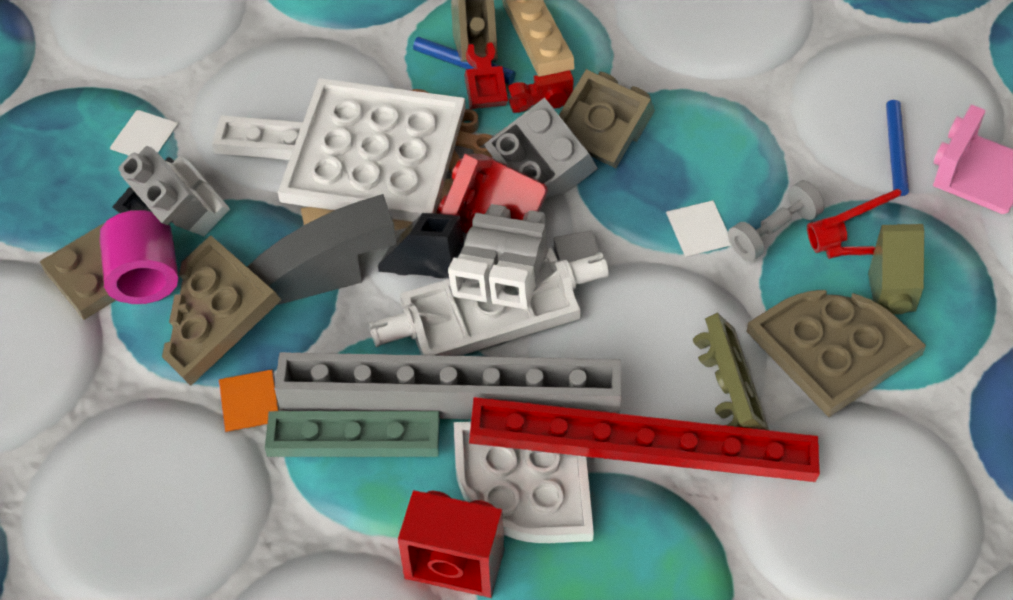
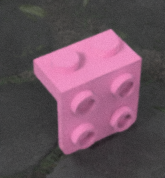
M971 105L964 118L957 116L948 134V138L952 139L950 143L942 142L937 151L933 164L938 165L939 168L933 186L998 213L1005 214L1010 211L1013 205V149L978 136L986 110Z

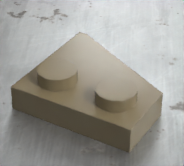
M104 223L40 261L44 272L83 320L116 301L108 295L104 288L99 240L100 229Z

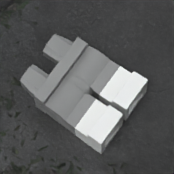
M146 145L139 154L131 153L119 166L120 175L158 220L165 225H169L172 222L177 227L205 236L230 210L213 188L206 184V180L192 164L181 156L173 163H169L152 147Z
M491 204L485 214L475 213L472 220L473 227L467 233L464 247L459 257H454L448 268L452 296L487 303L491 295L492 304L528 310L543 260H545L548 253L546 216L543 212L530 210L525 213L523 220L511 219L510 210L505 206ZM469 278L479 280L480 288L467 287L465 282ZM507 285L519 287V295H509L504 292V288Z

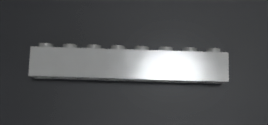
M280 352L274 389L280 411H439L440 419H471L473 398L477 397L620 414L621 359Z

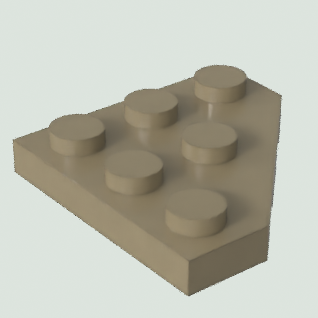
M211 235L181 262L179 276L183 281L180 294L175 295L169 320V323L173 326L170 342L164 344L162 358L190 386L281 301L274 290Z

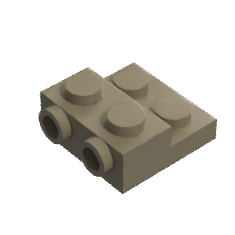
M586 69L559 116L591 157L617 168L632 140L638 141L655 109L650 95L644 90L635 86L628 89L619 85L618 81L608 73L600 71L596 74Z

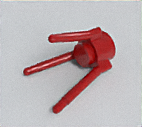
M895 189L836 216L808 223V239L814 252L826 251L828 259L842 255H873L875 250L873 246L841 247V242L847 241V230L844 221L901 196V190Z

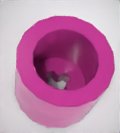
M130 210L119 213L104 223L100 229L99 240L104 288L108 295L119 302L128 304H148L170 295L178 283L173 233L170 224L165 225L161 223L153 212L146 210Z

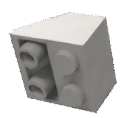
M545 98L483 144L496 161L544 183L548 189L545 199L568 192L598 169L588 151Z

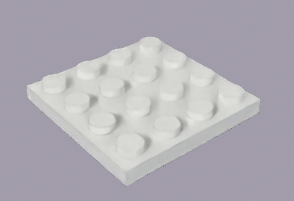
M319 78L278 190L279 201L281 203L337 210L355 202L384 194L392 219L414 222L422 213L436 214L466 108L465 98Z

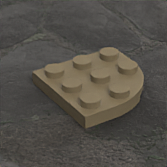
M826 290L808 291L789 297L748 322L746 332L828 417H831L923 355L926 345L895 315L880 304L852 293L850 298L840 295H828Z

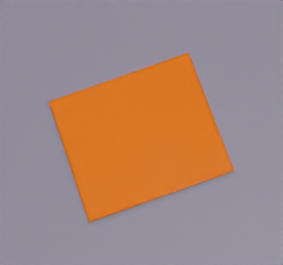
M272 369L219 379L225 432L265 425L268 423L269 411H278Z

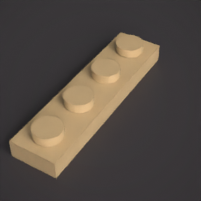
M502 0L503 6L538 77L574 69V56L543 0Z

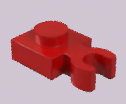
M488 42L485 47V57H479L475 54L473 44H469L466 50V60L470 66L474 67V69H466L464 74L470 109L506 106L508 102L503 67H492L491 65L495 56V47L492 42Z
M571 71L540 77L536 75L534 76L533 84L527 85L523 82H517L509 85L508 88L512 97L509 99L512 112L526 111L543 98L549 102L553 109L565 106L573 92L574 79Z

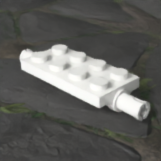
M550 248L545 260H543L528 310L492 304L491 295L487 303L453 297L450 279L400 293L403 313L368 322L375 347L410 336L412 340H416L421 355L462 356L580 319L581 309L575 299L573 290H575L576 285L608 277V266L601 252L568 263L567 260H557L553 249ZM469 278L465 282L467 287L480 288L479 280ZM507 285L504 288V292L509 295H519V287Z

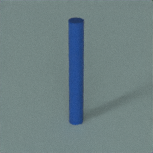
M417 37L414 41L413 50L465 69H474L468 62L460 61L458 51L421 37ZM491 63L492 67L500 66V65ZM503 67L505 83L511 85L515 79L516 72Z
M890 100L886 103L892 185L893 190L900 189L902 192L901 196H905L909 193L901 103L898 100Z

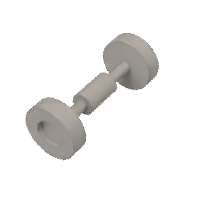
M801 180L790 187L788 197L792 206L789 208L782 207L761 221V227L757 230L746 222H739L730 228L728 239L734 251L743 260L752 262L764 253V244L761 239L763 234L767 233L770 235L792 220V214L795 212L807 220H813L823 213L824 201L814 185L808 181Z

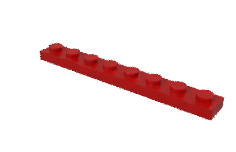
M473 398L469 444L816 482L820 475L818 436Z

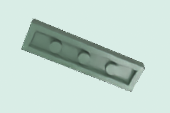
M269 411L265 451L267 457H438L439 411Z

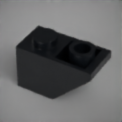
M422 213L396 238V245L388 248L378 264L379 272L396 273L397 275L433 276L439 279L449 278L448 268L453 258L459 257L465 244L460 215Z

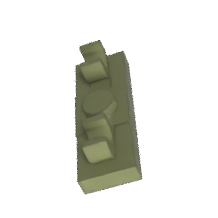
M718 312L705 318L709 333H700L692 340L700 350L707 346H710V349L707 353L699 356L698 359L705 367H713L718 364L719 370L715 371L717 382L725 394H730L732 402L719 404L715 408L716 414L722 419L733 415V420L726 426L769 430L735 328Z

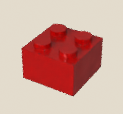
M413 490L398 536L404 579L491 598L504 554L502 509L495 508L491 503L482 500L467 502L453 499L440 491L432 490L425 493Z

